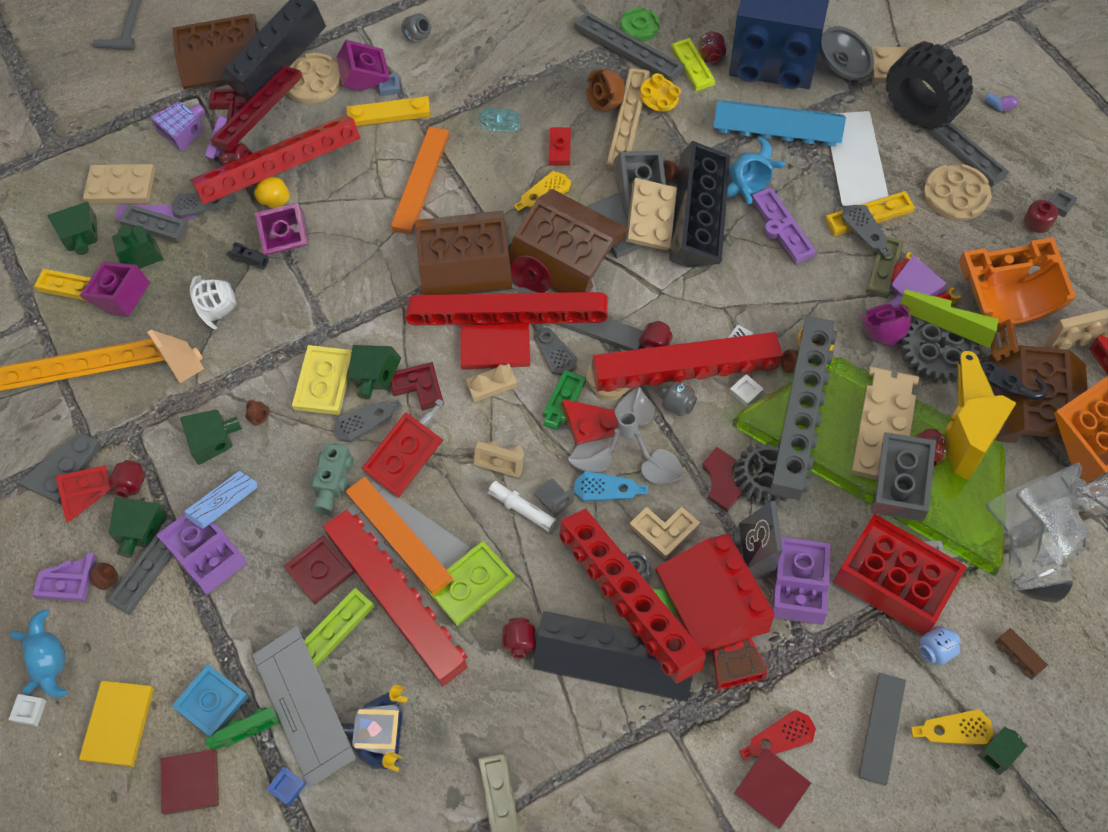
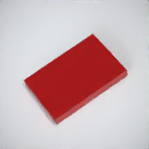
M529 323L461 326V370L497 368L500 364H509L510 367H531Z
M405 412L361 469L397 497H400L443 442V439Z

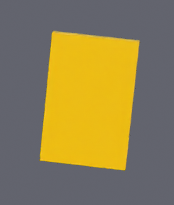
M101 681L79 760L82 762L134 767L154 688L146 685Z

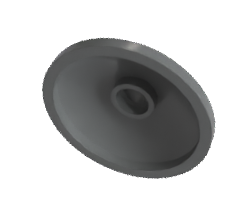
M833 26L824 31L819 46L820 53L826 65L834 73L845 79L861 80L872 72L874 57L870 47L861 36L841 26Z

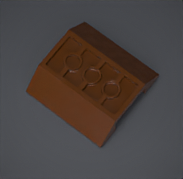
M255 14L172 28L175 59L183 89L224 82L221 76L225 68L256 36L258 28Z
M551 189L537 198L515 233L509 251L510 266L519 256H532L540 260L547 267L551 275L550 287L560 293L590 292L594 286L591 279L611 247H618L628 228Z
M503 210L416 220L418 263L423 295L472 294L513 289Z
M1020 345L1018 352L1015 353L1012 349L1009 356L1005 357L1002 354L999 361H996L992 354L989 355L988 362H992L1009 373L1015 374L1027 388L1037 392L1041 390L1040 385L1035 382L1036 378L1043 380L1048 388L1047 395L1044 398L1030 400L1021 395L1006 394L990 385L994 396L1003 395L1016 402L994 441L1016 443L1022 434L1062 438L1054 412L1088 390L1086 364L1068 349Z

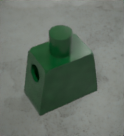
M89 202L48 215L51 224L68 251L75 250L78 255H84L89 251L88 245L98 241L96 214Z
M124 225L119 228L118 234L112 237L119 263L137 265L141 269L164 260L158 243L143 226L131 229L130 226Z
M353 345L348 377L359 388L357 392L359 398L369 400L373 389L385 390L388 388L401 361V356L392 346Z
M216 409L180 417L191 455L198 465L230 449L233 444L229 434L242 430L237 416L224 420L220 411Z
M115 497L109 535L116 543L120 544L117 552L118 555L132 558L136 546L146 548L167 516V512L160 503Z

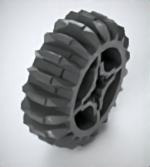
M769 441L766 443V446H762L760 442L756 444V448L750 445L747 448V452L743 451L740 454V458L737 459L734 475L737 476L735 483L736 485H741L739 488L741 492H747V500L755 497L756 504L763 500L765 505L770 501H776V505H778L780 499L784 502L788 500V498L770 494L779 443L775 447H772ZM752 464L756 466V472L753 477L748 472V468ZM788 468L790 472L798 473L796 469Z

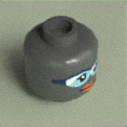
M420 13L406 17L401 25L403 36L410 42L426 39L431 32L429 19Z
M678 381L673 382L670 386L665 385L660 395V398L663 399V408L678 416H683L686 413L690 414L697 401L694 389Z

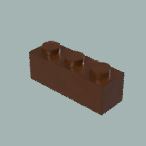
M1011 627L995 641L998 649L1005 652L1009 656L1010 661L1018 665L1022 669L1023 674L1031 679L1048 666Z

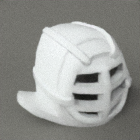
M200 275L192 279L190 295L194 307L200 318L212 329L217 330L218 327L212 321L222 319V317L229 314L237 306L231 285L222 280H202Z

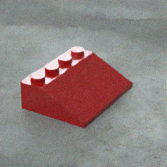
M874 513L833 582L917 633L924 635L930 632L937 622L967 566Z
M729 533L705 539L656 567L655 571L684 628L703 651L770 631L775 614Z

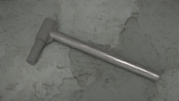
M140 0L131 1L122 36L112 40L94 39L93 46L95 48L135 49V40L130 35Z

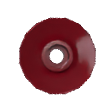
M523 255L517 257L512 262L510 268L511 276L519 288L523 287L537 293H545L549 290L551 275L547 267L540 260L532 256Z

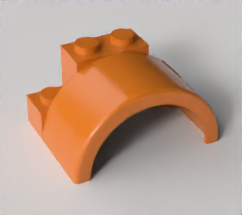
M1054 237L1033 240L1028 246L987 252L986 248L965 251L958 261L965 281L969 280L980 314L998 318V324L1008 319L1011 320L1014 326L1031 323L1058 312L1076 298ZM1032 266H1038L1041 268L1030 275L1028 274V271Z

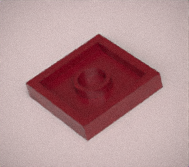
M324 535L283 566L314 605L355 573Z
M765 748L733 794L780 829L811 785V782L769 749Z
M216 750L161 758L162 814L168 815L219 806Z

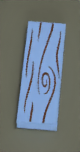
M238 471L185 510V517L204 529L257 488V482L241 471Z

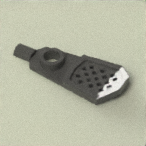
M181 193L172 204V213L179 218L202 214L205 211L223 208L226 203L237 202L236 194L226 195L203 205L196 193Z
M851 205L843 210L841 220L856 235H859L872 249H879L884 257L892 253L886 245L887 238L866 205ZM871 237L877 238L878 241H873Z
M531 324L536 331L534 338L551 373L563 374L564 370H574L578 358L550 328H544L542 324ZM544 336H549V337H550L549 340H544V339H542V338H543Z
M399 399L389 404L383 401L339 415L334 431L339 441L352 442L391 418L393 411L402 408ZM383 412V415L378 417L376 413Z

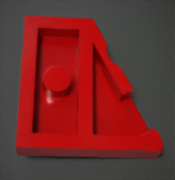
M563 400L561 403L576 445L614 436L615 429L618 428V420L614 410L570 400Z
M106 465L55 476L66 522L73 520L112 489L108 483L109 475Z

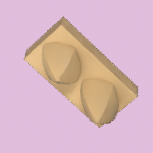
M500 364L495 369L465 379L474 402L518 387L509 364Z
M478 441L475 446L474 465L517 478L520 477L524 461V451L520 444L504 449L496 441L488 443Z

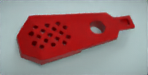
M794 710L751 738L750 746L739 750V753L744 761L753 756L759 757L764 750L760 745V742L763 740H767L770 743L769 750L774 754L812 743L816 727L810 716Z

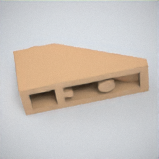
M154 330L147 332L179 383L204 369L200 362L203 357L196 347L191 349L186 341Z

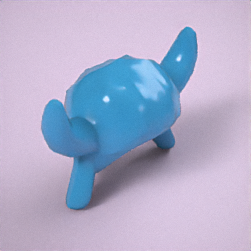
M762 137L757 138L761 145V150L758 154L742 153L731 165L729 175L732 183L728 185L727 198L742 193L746 203L751 204L753 201L751 195L763 191L770 183L773 168L780 169L785 167L784 161L770 160L772 147L766 139Z
M41 610L31 618L28 633L13 630L10 637L21 641L23 646V656L30 682L23 687L22 693L28 695L40 685L47 696L60 698L67 694V690L57 685L55 677L62 672L65 666V649L54 634L45 632L44 623L46 617L50 614L49 610Z

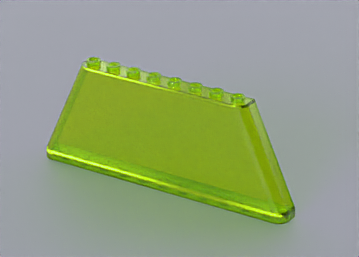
M835 357L832 359L831 365H826V371H830L827 385L822 387V391L826 392L823 406L818 408V412L822 413L820 426L814 429V433L818 434L815 449L811 448L810 455L814 456L811 471L872 506L876 480L851 475L865 391L867 385H872L873 377L868 376L869 371L860 369L851 364L847 359ZM792 382L739 411L733 419L732 426L765 445L768 441L772 447H775L778 443L780 444ZM806 383L807 386L814 387L813 385ZM916 399L910 436L915 437L925 429L932 428L947 437L944 430L949 422L953 420L951 419L952 416L945 415L936 410L932 405L925 404ZM801 404V406L805 408H810L806 404ZM796 425L800 429H806L802 425ZM997 440L993 441L969 480L954 473L948 455L944 462L940 463L937 467H933L929 512L923 522L890 517L932 541H942L944 548L996 576L1004 563L1006 452L1003 445ZM792 447L796 451H802L800 447Z

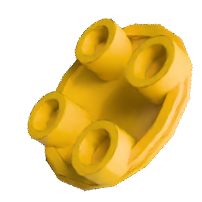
M659 73L643 81L640 86L642 101L655 111H670L676 107L679 101L680 88Z

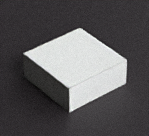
M746 374L730 388L729 393L747 408L763 393L764 389Z
M18 694L9 720L14 723L37 727L47 701L43 698Z

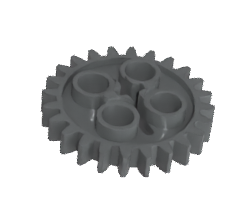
M919 318L916 319L914 324L911 323L907 335L901 341L903 346L901 353L906 354L903 360L905 362L911 361L908 368L913 369L916 367L915 375L924 373V380L933 377L934 383L937 382L938 378H941L944 384L947 383L949 378L955 383L958 379L957 362L964 351H971L977 357L980 354L977 351L980 346L979 343Z

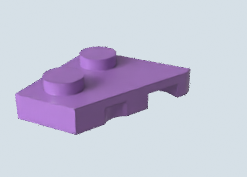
M218 117L212 137L228 122L227 118ZM210 140L205 158L214 161L215 157L219 158L222 149L214 147Z
M94 553L85 554V558L75 562L69 560L57 567H50L39 571L32 596L36 599L85 602L91 582L90 572L94 569L97 556Z

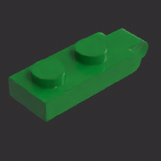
M564 370L544 409L543 416L546 418L543 426L557 431L561 423L566 424L567 420L561 403L563 400L577 402L586 384V377Z
M272 707L257 709L252 713V716L246 719H235L227 724L228 727L208 737L205 744L211 750L229 747L280 724L278 714Z

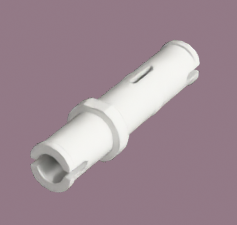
M494 481L491 484L488 494L504 503L507 509L510 510L512 508L528 520L545 529L548 533L554 528L557 519L520 497L519 492L515 490L512 492L498 481Z

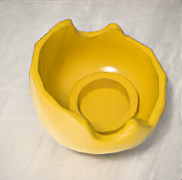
M272 176L258 182L254 195L262 206L267 205L274 209L283 206L289 200L290 192L280 178Z

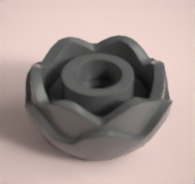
M631 552L626 555L631 564L637 567L636 570L646 579L651 572L649 558L638 552Z

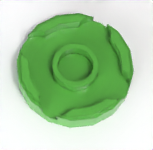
M642 7L626 11L620 20V29L642 42L654 38L660 28L658 15L654 11L650 10L649 12Z

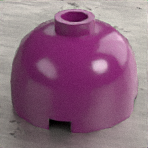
M884 304L867 310V316L864 317L862 315V323L866 335L876 343L884 344L885 346L895 345L907 335L911 326L908 307L898 304L899 308H892L891 304Z

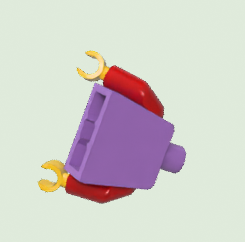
M908 252L906 257L894 266L891 286L892 291L897 296L889 303L892 305V308H899L898 304L901 302L905 289L951 300V305H955L961 298V295H953L956 290L954 287L946 292V282L921 262L919 257L917 258L915 255L911 257V252Z

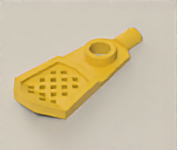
M552 171L521 196V201L513 206L517 212L525 207L532 208L536 200L532 201L530 199L533 197L539 198L551 189L564 194L570 191L571 180L565 174Z
M979 709L929 719L925 721L924 726L911 727L913 738L926 737L929 742L987 745L994 734L991 720ZM934 727H940L943 730V735H937L934 732Z

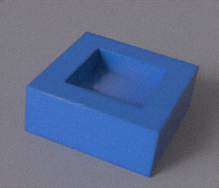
M283 767L266 790L290 807L306 783Z

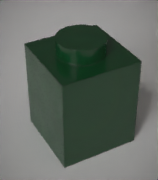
M1005 726L995 734L977 756L1000 775L1013 764L1027 745L1016 731Z

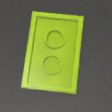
M482 540L447 569L453 581L435 595H432L426 587L424 588L456 627H458L515 580V575Z

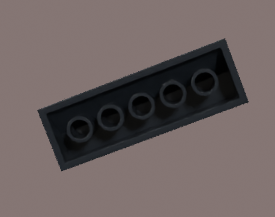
M289 0L228 64L221 79L245 100L249 101L283 66L290 67L326 28L317 4L313 0Z
M691 141L680 155L669 261L688 268L716 265L722 262L730 155L695 141Z
M543 611L537 637L533 670L688 702L693 675L676 684L671 676H667L663 672L660 662L655 656H651L648 653L645 643L639 636H635L630 628Z

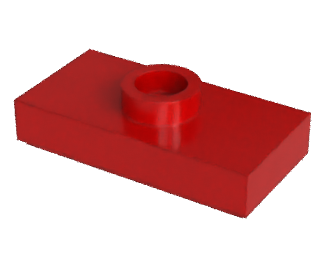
M550 127L549 165H570L571 127Z

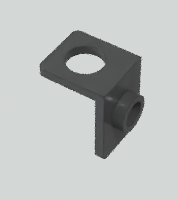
M550 479L535 491V496L555 517L574 502L573 490L569 489L565 492L554 479Z

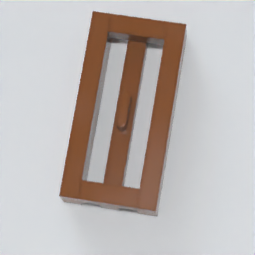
M1010 319L997 325V331L991 343L992 355L996 361L1001 360L1002 354L1005 357L1009 356L1012 349L1015 353L1019 351L1015 327ZM1005 328H1007V333H1008V338H1009V343H1010V344H1008L1007 334H1006ZM997 332H1000L1002 348H999Z

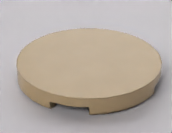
M305 54L304 57L297 59L290 66L291 68L301 70L302 78L286 95L292 100L303 104L320 103L331 98L342 85L338 64L331 56L326 54Z
M964 164L962 166L942 165L930 173L924 186V196L931 209L937 214L952 220L963 221L978 217L987 209L992 198L988 179L977 169Z

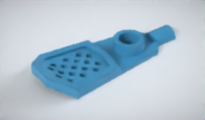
M585 471L575 480L574 494L583 502L633 499L636 494L647 495L648 485H637L632 479ZM626 487L627 491L624 493L620 492L619 488Z

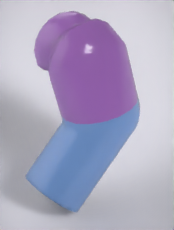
M989 93L984 100L1000 112L1014 109L1018 105V99L1013 95L999 98L993 93Z

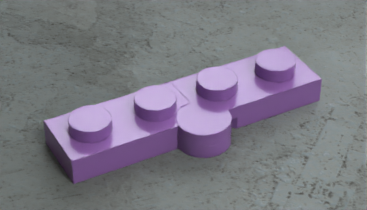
M770 187L753 194L752 202L767 222L765 235L770 239H778L795 264L815 257L817 251L774 190Z

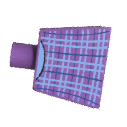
M177 102L151 116L156 130L179 151H183L203 131L199 118L206 114V112L199 103L189 109L182 102Z

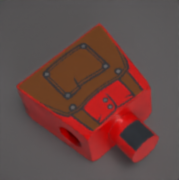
M752 638L711 649L717 691L765 679L768 673L767 667Z

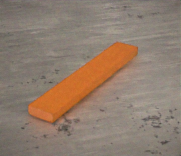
M428 127L392 221V231L413 234L416 220L420 216L449 138V130Z
M363 477L345 491L348 497L432 595H435L453 581L449 572L366 477Z

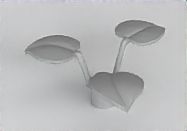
M640 387L628 393L616 406L615 415L618 420V428L615 429L614 437L608 448L603 440L577 445L571 456L568 457L569 463L583 472L599 473L611 466L613 458L609 452L613 450L618 436L621 435L626 439H631L635 436L644 457L647 459L642 464L641 471L643 477L648 482L663 485L678 481L683 477L682 465L673 453L658 449L650 456L645 448L638 426L646 425L652 421L655 409Z

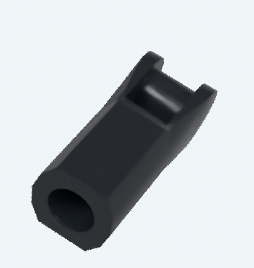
M234 242L232 251L227 252V256L230 259L262 270L265 269L269 262L268 255L265 256L263 253L250 249L238 242Z

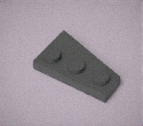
M78 433L20 480L18 484L61 505L62 502L55 476L85 470L102 445L99 441Z

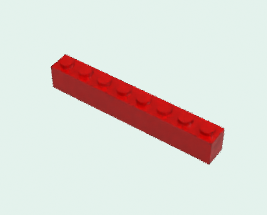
M776 332L593 355L591 369L596 391L611 392L620 388L634 389L642 385L657 386L665 382H683L695 378L702 380L710 376L719 375L725 377L733 373L742 372L743 374H748L756 370L770 371L779 367L783 353Z
M346 509L323 526L327 536L442 687L468 668L465 661L467 658L466 653L459 645L454 647L450 642L452 636L444 625L439 627L434 620L437 617L429 606L426 608L422 606L419 602L422 600L420 594L414 587L408 588L405 584L407 578L399 568L394 570L391 566L393 560L385 550L380 552L376 546L379 543L371 532L366 534L362 528L365 525L357 514L352 516L349 510Z

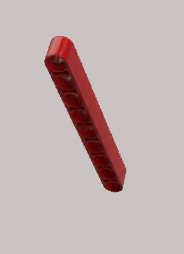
M602 292L412 295L407 301L405 320L412 325L600 323L608 318V296Z

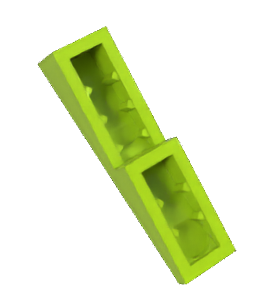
M904 290L900 304L908 307L910 315L990 348L997 331L998 318L951 307V300Z

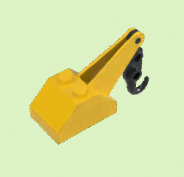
M964 351L957 362L958 407L951 417L953 420L949 422L944 433L947 434V455L954 473L969 480L1016 402L1003 395L994 396L990 385L1006 394L1021 395L1030 400L1044 398L1047 395L1048 388L1043 380L1036 378L1035 382L1040 385L1041 390L1038 392L1027 388L1015 374L1009 373L992 362H979L975 353Z

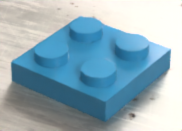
M207 664L172 707L208 736H212L226 725L249 696Z

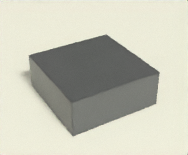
M1057 188L1048 201L1057 207L1058 215L1065 218L1076 202L1077 197Z

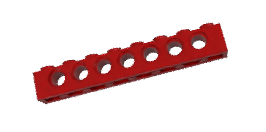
M344 115L190 179L199 200L204 205L361 138L354 119Z
M583 509L562 519L559 532L561 542L571 549L575 560L578 563H582L589 578L597 582L604 597L609 598L615 605L618 615L624 617L630 624L633 634L639 636L645 643L648 653L651 656H655L660 662L663 672L667 676H671L677 684L703 670L705 652L587 509Z

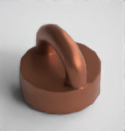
M670 160L663 161L665 181L670 183L678 180L679 169L677 163Z
M788 349L783 353L781 366L785 372L794 373L798 350Z
M249 400L246 404V419L253 425L262 424L269 415V407L261 401Z
M102 562L90 572V580L98 589L107 590L118 581V573L112 565Z

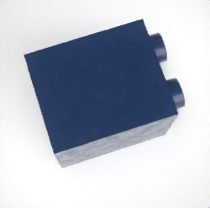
M741 0L736 18L729 76L739 77L746 82L763 81L780 84L787 89L803 88L810 90L829 0Z

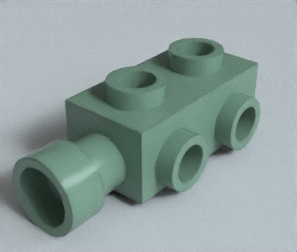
M334 443L333 445L324 444L323 451L319 452L317 457V471L313 473L311 478V487L316 495H318V498L314 499L312 510L321 515H330L334 505L332 502L333 497L340 498L341 491L345 492L347 490L348 478L346 473L347 470H352L354 465V457L351 456L348 446L340 443Z

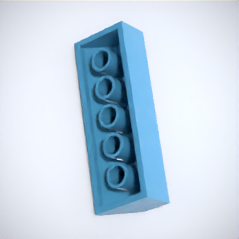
M718 99L714 128H718L717 132L730 133V130L739 131V135L751 136L752 132L760 133L759 137L772 139L773 135L781 136V140L785 141L801 138L803 143L814 144L815 140L824 141L823 145L836 146V143H842L846 117L843 114Z

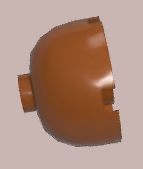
M598 69L592 71L587 77L586 82H589V88L586 89V94L593 109L597 110L598 108L600 112H606L621 104L624 99L625 85L621 76L616 71Z

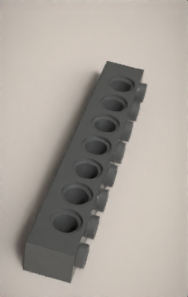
M806 315L770 494L800 500L802 492L807 493L810 478L806 477L807 470L811 471L814 456L810 455L811 448L815 449L818 434L814 433V429L820 426L822 413L818 412V408L823 406L826 392L822 391V387L827 385L830 371H826V365H831L834 351L829 349L830 344H835L837 331L833 330L835 321ZM806 383L811 384L814 387H809L806 385ZM801 404H806L810 408H805L801 406ZM796 425H802L806 429H800ZM792 447H800L802 451H796ZM788 468H794L798 473H792Z

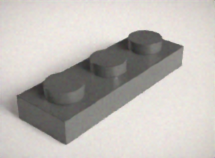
M129 204L119 220L122 226L128 225L131 229L143 226L150 235L176 243L180 242L189 227L186 221Z

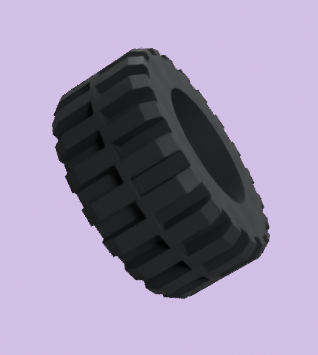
M919 43L914 45L890 67L886 76V92H889L888 99L894 104L893 108L901 113L900 116L903 119H908L911 124L919 125L920 128L924 129L928 127L929 129H938L947 126L968 105L973 94V86L971 85L973 80L972 76L968 74L969 69L967 65H963V60L959 56L956 57L953 54L954 51L949 48L944 49V46L940 44ZM923 81H925L926 83H928V84L933 88V90H934L935 92H933L932 90H930V89L924 84Z

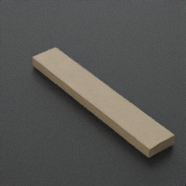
M629 69L624 99L621 102L607 160V169H614L613 160L620 152L632 151L643 106V101L640 97V86L643 81L649 78L650 71Z

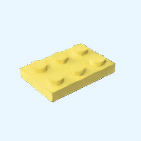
M308 345L292 403L294 410L340 415L349 378L348 373L352 350Z

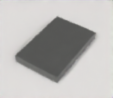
M619 192L586 206L625 227L628 225V217L626 216ZM625 234L618 247L612 246L611 250L616 258H619L644 246L626 242Z

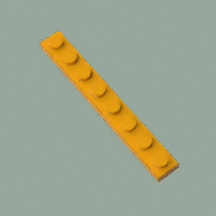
M149 338L0 366V391L164 361V358L152 339Z

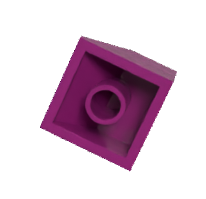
M345 40L336 57L343 87L363 91L379 85V83H385L390 79L383 49Z
M298 203L255 213L265 256L308 245V228L305 215Z
M102 261L80 296L82 299L111 315L129 317L145 293L150 281L137 265Z

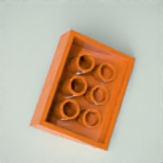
M1108 376L1054 412L1070 462L1086 483L1091 482L1108 471Z

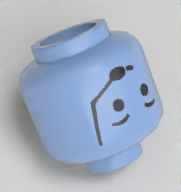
M937 626L920 638L919 651L929 664L934 663L935 665L942 666L960 653V638L954 630H949L944 626Z

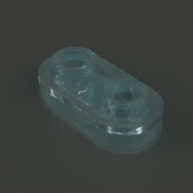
M487 108L479 115L480 125L487 130L513 132L521 126L520 114L514 110Z

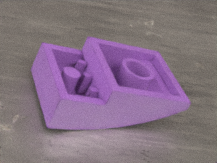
M184 514L156 535L206 595L247 564L242 553L227 539L225 533L214 522H211L202 529L187 519Z
M781 537L783 551L775 570L772 601L774 618L823 625L827 615L831 544Z

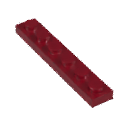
M283 66L210 139L212 145L231 151L302 78L301 70Z

